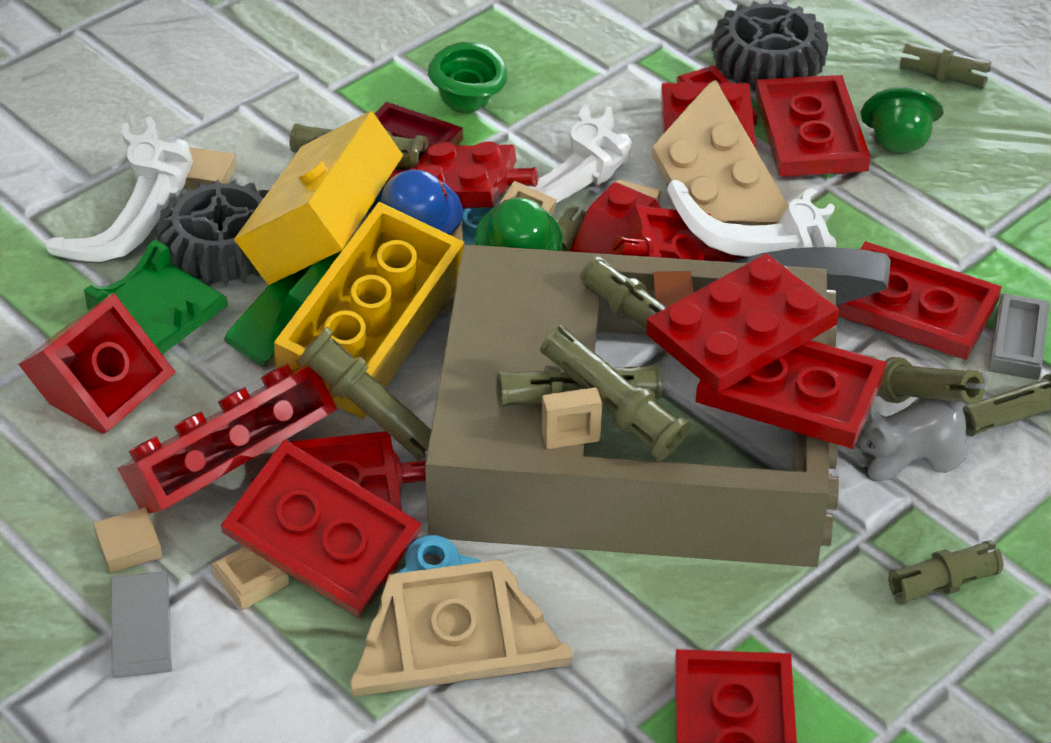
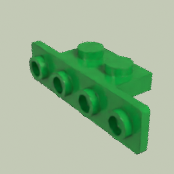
M342 251L268 285L227 331L224 338L225 342L259 366H266L275 355V340Z

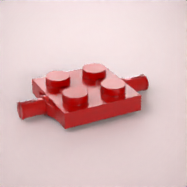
M490 141L464 146H454L448 142L428 146L416 168L410 169L434 174L458 195L462 208H494L499 196L509 189L514 181L527 187H537L536 185L538 184V171L536 167L513 168L517 161L514 145H498ZM394 170L388 178L387 182L393 176L408 170Z
M635 205L625 216L633 238L617 236L612 243V251H615L614 255L733 262L746 258L730 255L707 246L695 237L677 210Z
M386 431L290 441L294 446L401 511L400 496L403 491V484L426 482V460L401 463L400 458L393 450L391 435Z

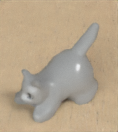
M983 371L980 372L985 379V384L968 383V387L984 389L989 381V374ZM917 398L908 407L887 417L880 415L875 408H871L869 420L866 422L864 429L861 430L855 444L862 451L875 456V459L868 466L869 478L876 481L889 480L899 474L911 461L921 458L928 461L935 472L947 473L956 469L967 458L970 449L965 438L966 419L963 412V407L967 404L948 400Z

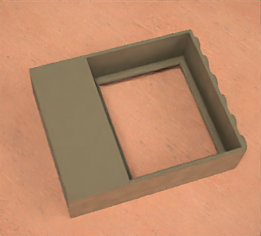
M479 245L463 246L425 464L428 535H438L448 540L818 567L821 546H831L833 514L826 513L827 509L836 510L838 504L839 477H833L829 473V469H836L837 444L793 432V471L585 456L586 444L546 450L542 437V404L499 407L497 402L496 376L498 372L544 371L546 365H557L540 352V347L547 335L554 328L558 329L559 325H564L578 340L594 352L597 332L646 335V331L628 317L620 318L611 312L610 304L581 284L582 279H580L582 270L595 257L605 259L608 264L628 279L636 278L646 286V292L653 298H655L653 272L691 271L693 292H696L747 263ZM784 266L836 306V290H827V269ZM835 325L811 340L836 347L837 326Z

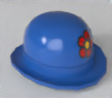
M408 170L393 176L383 186L369 208L366 217H368L377 203L381 202L451 235L461 224L464 210L458 195L434 174L422 170Z

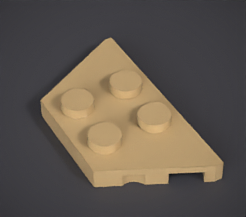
M716 80L706 86L652 147V157L667 184L669 185L673 180L682 182L689 190L688 194L705 213L711 214L716 220L729 224L748 226L772 225L778 222L788 207L787 202Z
M502 559L389 574L381 596V605L377 616L372 621L366 638L364 652L357 671L353 673L351 679L352 697L571 666L572 652L565 641L561 643L543 620L544 614L532 598L522 593L517 585L516 577Z

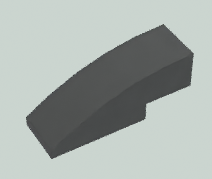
M837 247L791 248L766 252L783 266L827 269V290H836V306L888 289L891 261L885 253ZM765 253L735 260L733 263H749Z

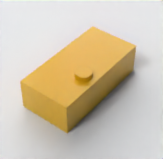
M371 110L301 146L235 237L236 243L268 285L342 251L401 160L403 154Z
M378 202L275 340L276 368L286 363L289 364L291 370L301 368L295 361L326 327H329L333 331L332 338L354 358L361 356L365 359V364L369 367L366 372L386 388L456 288L465 242ZM323 380L325 386L329 391L330 385L325 380ZM330 393L337 407L364 420L367 414L347 396L344 395L340 398Z

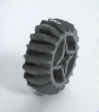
M771 0L768 4H760L757 1H753L751 6L738 4L736 11H726L724 18L718 20L714 37H712L713 58L716 61V68L723 71L726 79H735L736 83H749L752 91H755L756 80L811 77L822 73L829 45L827 34L824 32V24L816 21L815 14H804L803 7L791 8L788 7L787 2L779 5L773 4Z
M218 178L215 184L206 186L199 182L195 190L182 189L181 197L169 198L168 207L160 210V219L157 223L158 230L156 231L157 240L169 247L171 264L196 279H202L208 286L214 281H222L226 287L230 280L236 279L246 283L248 275H261L234 239L269 191H257L254 183L240 186L237 179H234L229 184H222Z

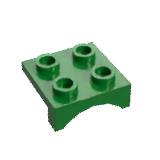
M156 239L148 244L145 253L136 267L123 279L109 286L90 285L84 289L87 310H90L103 299L115 293L161 354H164L228 306L226 296L171 264L169 247Z

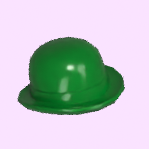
M459 42L446 46L434 55L428 64V77L432 84L438 87L439 95L447 106L458 112L469 113L481 109L487 105L492 95L501 92L507 83V68L503 59L490 47L477 42Z
M891 87L876 92L864 103L860 114L862 123L874 129L876 140L884 149L895 153H909L924 147L931 137L933 122L939 120L944 111L942 104L933 95L923 90L910 87Z
M514 197L504 200L493 210L485 214L476 227L475 245L562 251L563 234L557 220L537 202L528 198Z

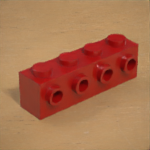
M286 363L260 377L264 386L249 394L246 387H243L217 401L221 410L208 418H205L202 411L175 424L173 427L177 435L161 443L158 437L155 436L130 449L128 452L133 460L117 469L138 508L146 507L148 514L163 511L276 446L284 439H288L338 410L322 378L308 365L291 370L289 364Z

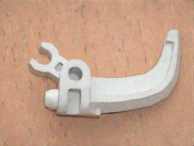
M583 105L579 110L580 122L573 125L570 131L573 154L553 171L539 178L537 187L531 186L530 188L555 198L556 203L580 192L591 183L599 185L602 182H606L613 176L617 168L621 169L629 163L632 141L625 134L616 135L611 131L614 127L612 107H606L601 118L591 119L590 105ZM508 189L499 196L494 207L501 202Z
M151 116L145 118L147 130L141 135H133L128 122L123 123L121 134L128 147L126 152L127 158L136 180L134 191L127 205L113 225L103 233L88 238L64 239V237H53L49 239L46 244L49 254L73 260L103 262L126 256L139 246L158 223L160 210L168 207L169 198L181 195L186 182L185 179L193 164L189 145L180 139H176L171 143L159 140V132Z
M678 180L671 181L666 188L671 201L690 231L712 249L734 256L750 257L760 253L791 248L836 247V240L829 234L826 222L833 214L835 206L830 203L825 209L815 207L811 200L817 191L813 188L805 190L800 199L790 202L776 224L759 226L729 224L714 219L696 204L688 194L689 190Z

